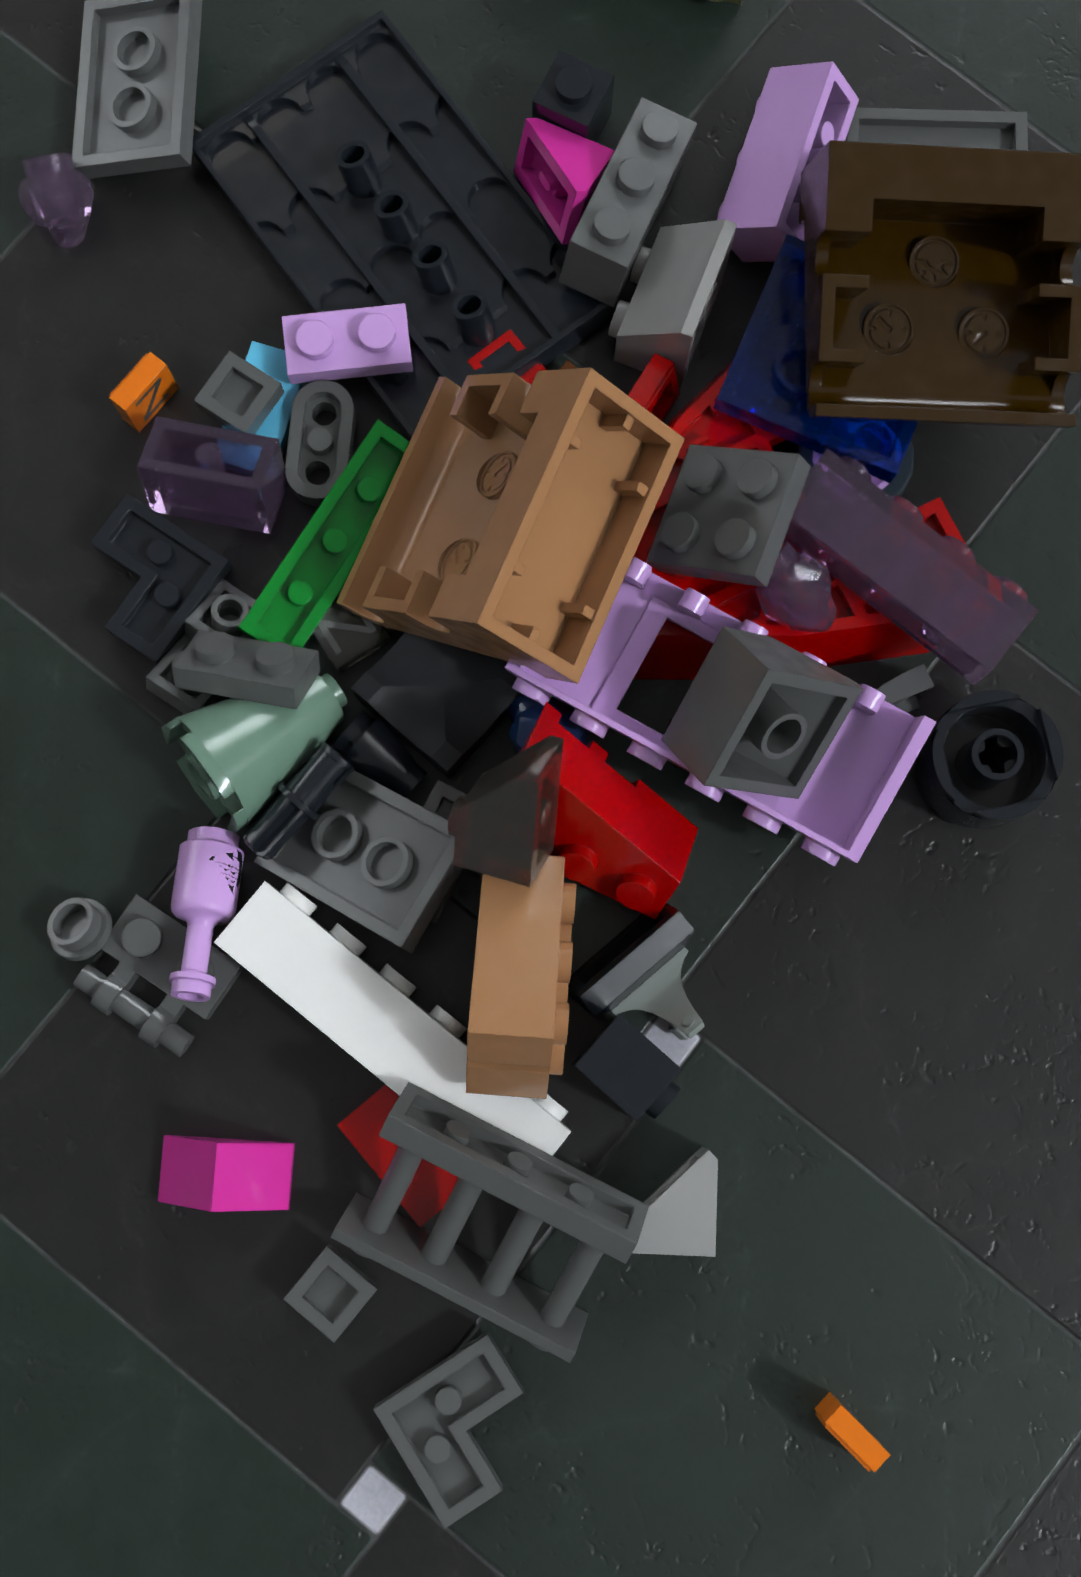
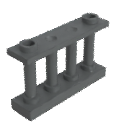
M408 1082L388 1114L378 1135L398 1146L373 1200L356 1192L330 1238L351 1248L356 1254L386 1266L527 1340L535 1348L549 1352L571 1363L576 1354L589 1313L576 1307L575 1304L603 1254H607L625 1264L627 1263L638 1243L649 1206ZM422 1159L458 1177L432 1231L423 1226L419 1227L415 1222L396 1213ZM482 1190L519 1208L491 1262L455 1244ZM542 1222H546L579 1240L551 1293L515 1275Z

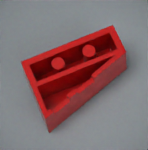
M546 701L500 789L480 834L514 852L565 857L564 876L566 878L577 881L622 903L630 909L656 919L681 883L699 828L640 779L632 784L605 762L608 756L607 751L595 741L590 742L587 746L584 745L559 724L562 714Z

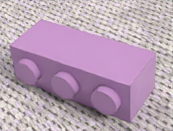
M833 61L772 67L769 70L717 220L726 219L737 223L731 249L742 262L804 261V224H799L801 172L830 140H846L859 102V98Z

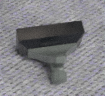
M668 903L665 904L656 919L642 913L571 975L568 988L595 1016L609 1011L615 1015L629 1010L653 1013L669 1023L668 1029L679 1040L693 1038L705 1027L702 1019L687 998L681 981L682 964L689 952L685 946L692 936L694 929L681 912Z

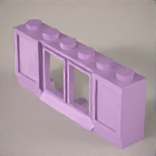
M633 557L578 684L548 679L526 666L507 662L505 669L517 677L512 689L543 706L546 701L549 702L551 697L558 699L575 709L569 719L570 721L603 739L609 728L627 737L632 742L626 752L659 770H662L667 760L690 772L684 784L718 803L724 792L748 804L742 814L743 817L776 835L782 824L805 836L800 848L834 867L840 857L858 863L936 724V721L925 715L919 717L910 715L885 701L886 695L866 684H860L863 688L862 692L799 799L704 786L661 741L664 735L617 710L666 619L711 644L715 642L723 626L765 636L768 635L769 631L747 619L741 622L710 605V599L702 593L689 587L685 591L652 573V567L636 557ZM802 652L804 655L827 666V663L808 652Z

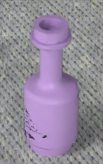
M209 826L192 828L188 832L187 841L182 842L179 847L171 898V912L176 918L187 922V931L181 971L170 973L169 983L172 984L170 995L184 1001L205 1002L210 1000L211 990L216 986V978L207 974L213 930L217 925L230 923L236 914L244 852L239 848L240 837L236 833L223 828Z

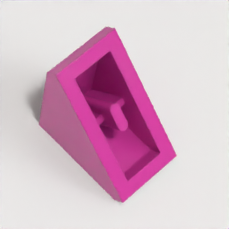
M526 118L513 172L561 244H569L615 150L539 118Z
M164 1135L158 1202L209 1212L289 1210L295 1143Z

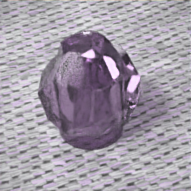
M71 153L50 154L22 161L26 179L19 181L18 186L21 207L38 227L48 228L58 246L63 248L77 247L84 240L92 211L94 192L91 181L81 171L75 170Z
M784 540L768 586H757L758 588L755 590L763 613L791 630L823 632L832 626L837 614V608L831 597V578L827 561L804 548L797 552L787 540Z

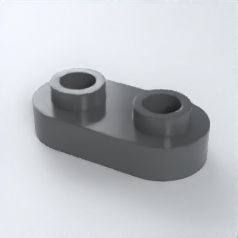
M317 380L305 385L296 394L292 404L285 475L293 494L300 501L311 506H320L351 460L356 426L354 404L348 391L333 381ZM331 411L336 414V418L331 424L322 426L315 422L316 417L321 412ZM317 469L327 470L330 476L325 483L315 485L308 481L313 471Z

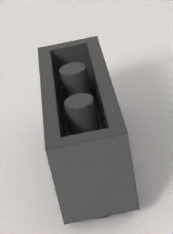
M641 97L570 239L558 282L614 308L633 269L641 247L644 246L680 172L697 126L696 122Z

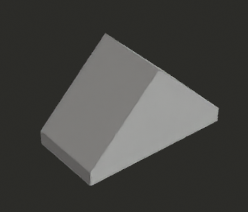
M702 1146L643 1202L649 1208L638 1243L632 1253L716 1256L718 1159L709 1149Z

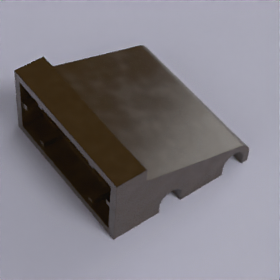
M830 140L801 172L799 224H804L806 405L809 417L1066 429L1076 427L1077 414H1066L1064 394L1068 379L1071 375L1080 372L1081 285H1074L1072 279L1074 259L1081 247V153Z

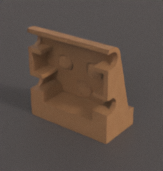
M591 367L538 371L532 385L514 372L467 375L462 388L447 377H439L336 604L368 621L384 627L526 666L548 679L578 684L685 438Z

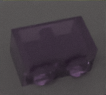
M156 416L137 465L150 508L155 512L271 534L288 486L279 439Z

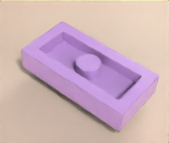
M405 303L282 316L287 375L291 384L413 371Z

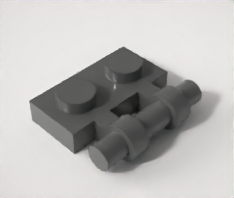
M136 894L111 929L107 942L101 948L119 961L117 967L112 974L106 976L88 964L77 975L73 985L92 997L90 1004L106 1016L114 1012L139 1029L138 1037L153 1048L161 1044L178 1057H181L195 1037L176 1023L185 1009L189 1008L202 1018L210 1019L244 967L229 954L211 944L207 974L216 978V986L211 990L210 1000L191 1002L172 997L170 995L172 984L169 983V976L172 972L181 971L187 926L144 897ZM139 976H142L167 993L156 1009L130 992Z

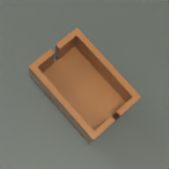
M485 851L467 1033L466 1093L547 1099L549 1074H563L565 1045L567 1044L569 1023L568 984L571 979L573 955L571 933L576 903V884L564 883L565 857Z

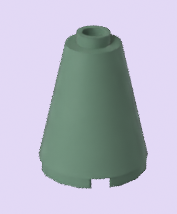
M325 673L322 676L318 675L297 710L228 698L175 717L161 728L167 745L178 739L186 754L176 760L195 792L217 819L228 812L232 817L227 828L232 832H238L246 827L280 791L277 788L280 782L286 784L320 748V745L324 741L326 742L345 721L342 708L347 705V699L336 680L328 673Z

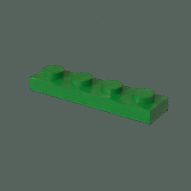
M379 419L375 422L238 626V631L250 639L266 642H283L290 646L303 648L343 588L410 441Z

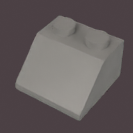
M724 219L665 226L660 228L652 249L645 246L641 247L630 276V282L638 285L630 303L624 300L619 301L608 331L609 336L616 338L614 361L644 371L656 353L674 362L678 385L682 386L723 282L737 223Z

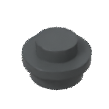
M76 897L63 901L53 910L47 923V933L53 949L60 956L70 961H82L95 955L107 942L112 929V918L108 909L100 902L89 898Z

